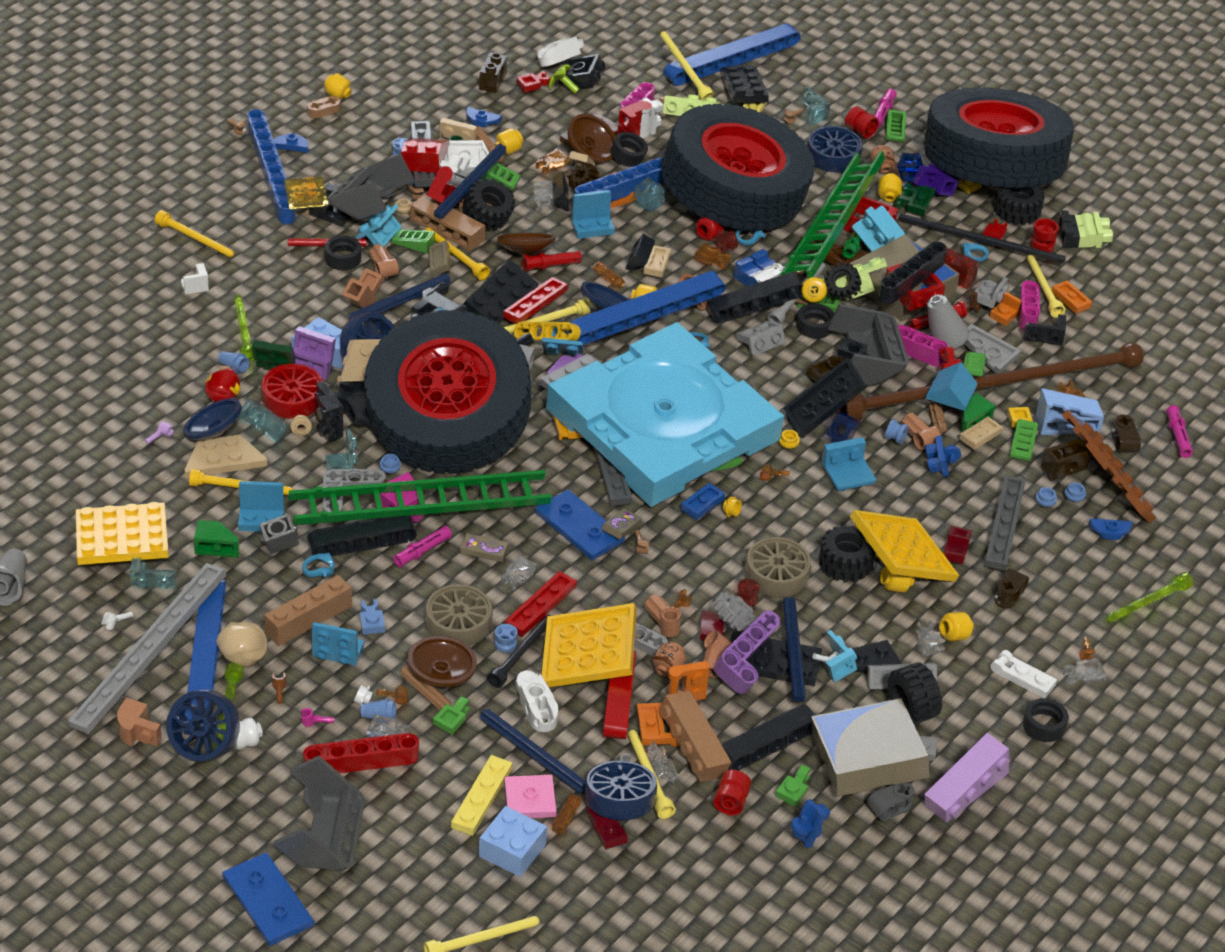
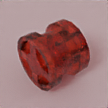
M728 231L724 235H716L715 244L718 251L724 253L728 249H737L738 240L733 231Z
M743 579L737 586L738 592L736 596L741 597L750 607L754 606L758 601L760 589L758 582L753 579Z

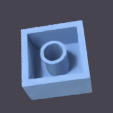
M505 806L481 835L479 840V857L521 877L545 847L547 826Z

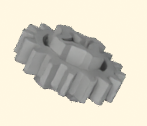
M721 592L713 602L715 605L714 609L719 611L717 614L720 619L726 622L730 628L737 629L739 632L741 630L744 632L757 619V616L753 615L752 607L746 604L739 596L735 597L733 594L730 596L727 592Z

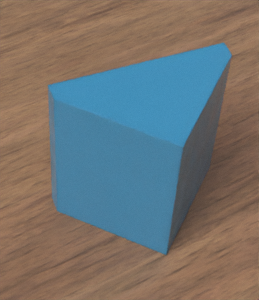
M962 362L938 372L926 395V399L965 411L978 383Z

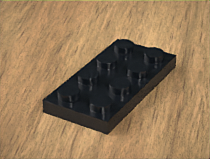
M753 65L721 67V76L732 103L768 102L769 95L757 67Z
M509 259L473 292L463 305L472 313H475V315H482L487 317L489 321L493 320L500 324L505 319L503 311L537 288L539 284Z
M847 357L783 409L797 433L804 438L865 390L867 385L853 362Z
M733 632L731 642L733 643L742 633ZM768 638L746 660L756 669L758 676L791 682L787 641ZM800 644L805 685L815 687L820 660L813 659L812 656L814 653L822 655L823 648Z

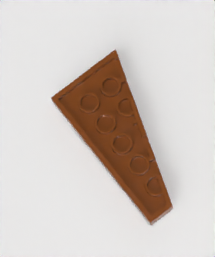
M1066 410L1062 414L1063 418L1074 426V432L1086 443V447L1101 466L1111 474L1112 480L1126 493L1125 496L1139 514L1151 523L1157 518L1152 512L1154 509L1153 505L1147 499L1144 500L1142 498L1144 493L1137 485L1134 486L1132 484L1134 479L1127 471L1124 472L1122 470L1124 465L1117 457H1113L1114 451L1108 444L1103 443L1104 437L1097 430L1095 431L1088 422L1083 423L1069 410Z

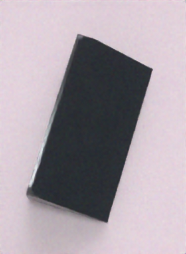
M561 171L553 177V202L565 211H569L568 184L564 172Z
M642 234L632 248L625 269L630 270L647 264L655 240Z

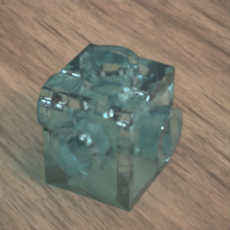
M649 177L634 187L636 200L641 207H646L650 212L665 202L664 188L659 183L656 184Z

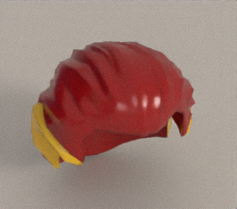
M234 369L216 371L210 374L209 379L205 381L204 391L213 402L235 398L239 394L240 380L235 374Z

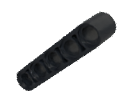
M932 242L881 280L879 300L886 304L896 302L940 269L945 262L947 246L942 242Z
M791 272L714 297L708 301L707 308L714 322L723 323L796 299L802 295L803 285L797 274Z
M398 516L316 529L307 535V540L312 555L329 552L332 557L409 543L416 538L417 532L411 516Z
M802 704L723 743L722 747L732 762L729 770L739 771L811 735V716L816 714L806 704Z

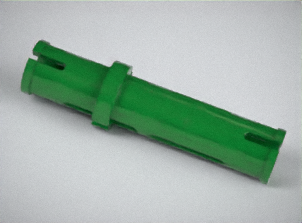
M854 230L844 244L843 255L846 258L854 257L860 248L861 239L858 235L855 237L856 233Z

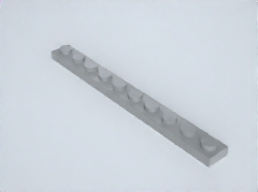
M208 563L202 567L68 720L71 728L87 734L94 729L225 578V569Z

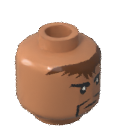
M879 145L873 148L869 159L872 164L879 151H883L885 160L878 172L885 174L891 171L892 167L896 164V160L890 147Z
M675 642L660 645L652 659L653 665L656 667L655 671L659 675L666 677L669 668L684 665L686 661L684 649Z

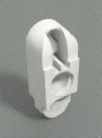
M575 36L545 45L544 48L537 52L540 66H550L581 54L580 48L584 47L583 39H577Z
M532 671L520 672L515 686L530 725L539 732L553 730L558 723V704L541 674L538 676V674ZM542 718L547 719L548 722L544 723Z

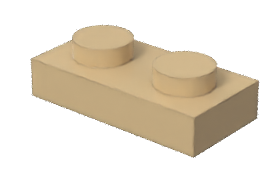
M442 118L440 121V137L449 139L451 136L457 135L461 136L463 141L477 140V126Z

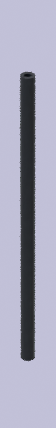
M901 213L899 221L1059 263L1064 264L1066 256L910 215Z

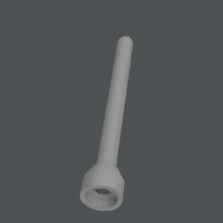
M823 262L814 277H818L825 269ZM799 297L785 302L779 309L772 310L767 317L768 321L782 324L785 321L786 312Z

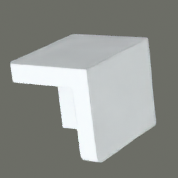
M204 263L196 264V275L185 276L181 279L185 295L209 291L208 274Z

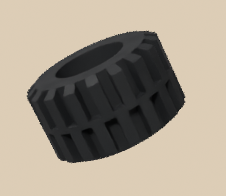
M485 178L484 181L480 179L477 183L474 182L463 202V212L484 224L486 231H490V229L495 231L498 228H503L515 208L514 195L512 192H509L510 189L505 187L502 182L498 183L495 179L489 180V178Z
M1038 185L1025 188H1006L1001 186L997 191L994 210L997 216H1000L1002 220H1006L1008 223L1012 222L1015 225L1032 224L1033 221L1035 222L1041 216L1045 198L1044 191Z
M835 526L833 530L829 529L826 531V534L822 537L819 566H821L823 572H827V576L834 577L835 580H844L843 582L852 580V582H856L858 579L862 580L871 573L875 551L866 542L861 531L855 528V526Z
M916 662L890 672L887 682L889 699H902L914 725L940 715L942 709L940 688L933 673L926 665Z

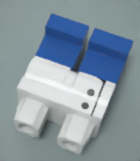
M762 249L751 254L750 257L747 256L735 262L734 278L748 287L781 276L784 267L770 259L768 252Z

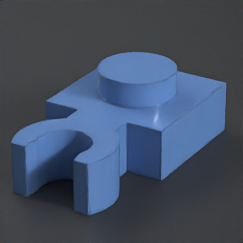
M373 599L372 606L365 605L364 600L361 601L360 623L363 635L385 632L383 612L378 610V601L376 599Z

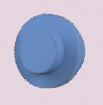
M386 454L380 461V469L386 473H395L401 468V461L394 454Z
M1071 483L1065 489V496L1073 502L1082 501L1086 497L1085 487L1080 483Z
M1049 487L1041 488L1036 494V501L1045 507L1053 506L1057 502L1056 492Z

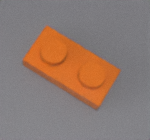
M1068 280L1052 286L1053 294L1075 314L1091 308L1092 301Z

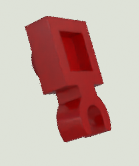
M545 71L538 73V75L530 73L517 77V84L524 92H531L540 89L541 85H549L551 77H546Z
M995 219L993 224L989 223L983 235L1003 240L1007 232L1008 223L999 224L998 219Z

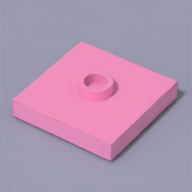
M552 775L505 777L507 807L530 818L556 817Z

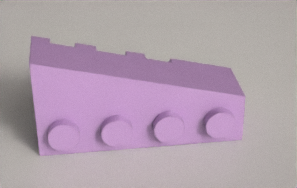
M986 733L924 794L925 807L946 823L953 817H957L964 808L1009 773V748L989 733Z

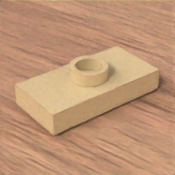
M570 152L569 159L575 166H580L582 162L595 166V162L588 155Z
M654 245L649 260L645 264L643 274L663 277L671 256V249Z
M986 417L960 433L959 439L975 450L1001 434L1003 427L990 417Z

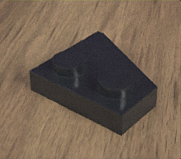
M888 640L852 648L857 656L855 662L858 670L855 672L867 673L868 665L902 664Z

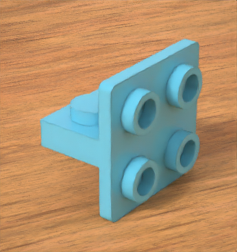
M397 204L391 207L387 205L385 211L372 215L368 219L369 222L364 223L358 229L359 233L355 238L360 239L367 236L373 245L381 244L384 247L402 227L392 215L399 206Z
M871 206L865 210L864 218L852 226L854 232L870 252L905 235L904 231L883 206L875 210Z

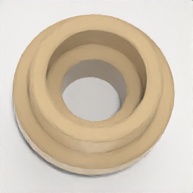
M406 198L396 201L395 204L399 206L396 209L397 214L402 216L409 215L410 205L413 202Z
M298 415L292 419L290 427L294 434L303 436L310 432L312 424L308 417ZM299 425L305 426L303 428H298Z

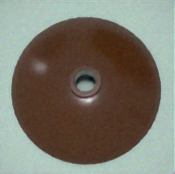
M579 114L569 122L567 135L577 153L588 155L595 163H605L613 158L610 149L616 136L607 123L591 114Z
M533 232L509 233L499 235L497 241L506 249L521 253V256L525 254L533 256V253L543 251L556 241V236Z
M430 636L417 641L410 648L408 666L417 678L427 684L437 687H453L465 683L474 675L477 667V658L473 650L458 639L447 636Z

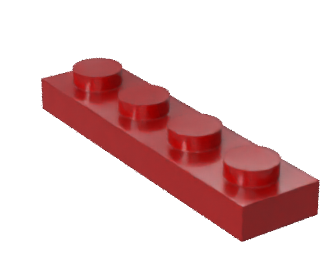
M551 277L505 309L503 317L516 324L527 320L568 290V284Z
M558 571L505 620V624H511L516 627L517 634L523 637L577 587V580Z

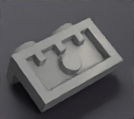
M1004 277L999 285L991 280H983L975 290L978 293L977 303L990 308H994L997 303H1001L1004 293L1008 292L1009 285H1006L1008 278Z
M766 321L736 333L737 341L749 345L751 355L760 354L785 343L782 324L772 321Z

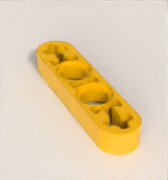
M522 321L517 323L514 328V336L517 339L527 334V332H523V330L527 329L532 334L534 342H542V338L577 341L581 334L580 327L570 322ZM541 327L542 333L537 337V330ZM555 327H557L558 332L556 336L553 337L552 331ZM565 331H572V333L568 335L565 334Z

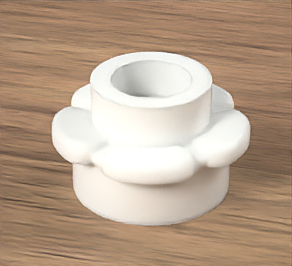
M360 686L354 699L355 703L360 704L359 707H361V704L369 703L373 692L369 691L370 686Z

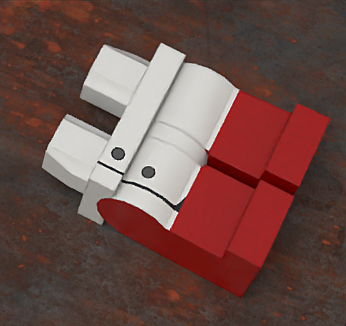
M644 98L642 101L621 108L619 110L617 134L623 131L639 135L641 138H645L649 134H656V127L660 126L662 121L660 116H658V112L663 110V103L657 99L651 101L648 98Z
M451 153L447 162L441 161L440 166L442 167L438 170L426 195L442 203L465 177L470 174V172L466 171L470 161Z

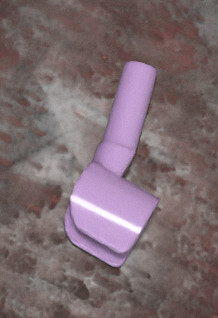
M161 422L157 431L147 438L145 442L149 444L162 434L167 437L172 436L174 430L170 429L172 425L167 422Z

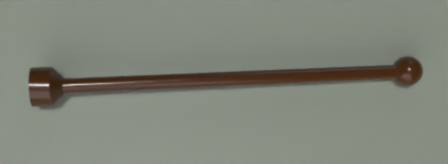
M1131 342L1124 344L1119 352L975 377L974 379L978 383L976 390L1120 363L1126 368H1136L1144 360V351L1140 345ZM931 386L864 397L859 393L840 408L836 415L842 424L859 422L862 420L867 409L926 399Z

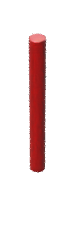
M288 238V246H325L329 239ZM357 239L361 247H366V239Z

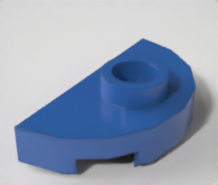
M467 107L466 117L475 126L487 127V125L494 123L497 125L502 121V115Z
M290 133L280 135L274 139L276 149L308 153V142L302 136Z
M1090 518L1088 524L1092 531L1095 530L1101 534V538L1120 540L1122 536L1130 533L1132 521Z

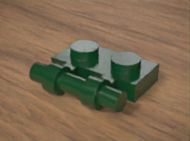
M906 183L902 187V194L896 197L894 207L900 210L902 207L907 206L908 212L925 216L935 196L936 189L918 185L916 188H913L910 183Z
M254 340L252 343L254 360H257V367H263L264 370L270 371L277 366L295 364L296 362L294 349L291 346Z

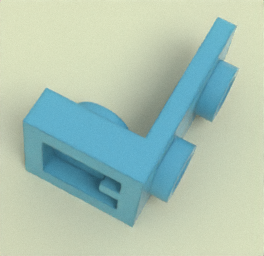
M829 630L826 633L830 647L839 653V655L826 662L829 676L835 683L858 670L855 662L857 656L851 647L847 648L840 635L836 636Z

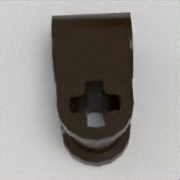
M833 355L813 363L807 368L806 376L817 382L841 363L844 358Z
M1125 414L1118 415L1115 419L1116 427L1112 431L1117 452H1139L1141 438L1133 418Z
M1008 568L998 584L999 592L996 594L995 603L1001 608H1011L1025 591L1029 582V576Z

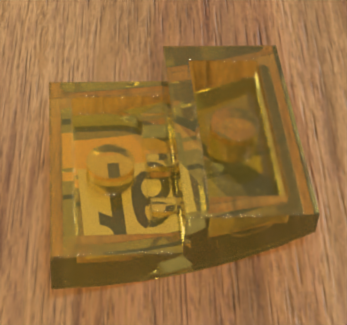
M323 176L284 179L289 209L328 206Z

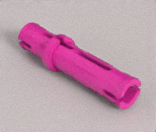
M888 89L885 92L874 114L879 119L878 129L881 127L888 110H891L893 107V101L897 96L896 91L893 89Z
M1169 406L1166 413L1170 421V430L1174 433L1180 456L1188 458L1192 456L1193 449L1185 430V420L1181 417L1178 406Z
M443 526L417 543L407 545L405 550L393 556L394 563L401 568L413 559L418 560L425 552L452 537L451 530L447 526Z

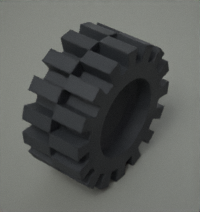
M839 262L837 267L832 265V270L828 269L826 271L827 275L824 276L828 293L838 301L840 298L842 301H846V297L849 300L853 299L851 295L854 294L856 296L858 294L857 290L860 291V285H862L858 270L852 264L848 266L847 262H843V265ZM848 276L850 283L842 288L836 286V280L839 277Z

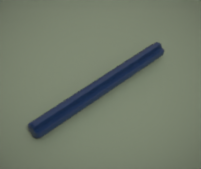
M501 143L498 144L434 210V216L438 219H443L467 194L474 182L477 183L506 153V146Z
M444 273L349 313L348 321L364 313L380 314L421 297L424 288H432L439 282L449 285L451 283L450 276Z
M785 597L783 609L792 696L795 702H804L806 692L796 600L793 597Z
M484 709L481 712L479 718L482 722L577 793L585 792L586 781L490 709Z

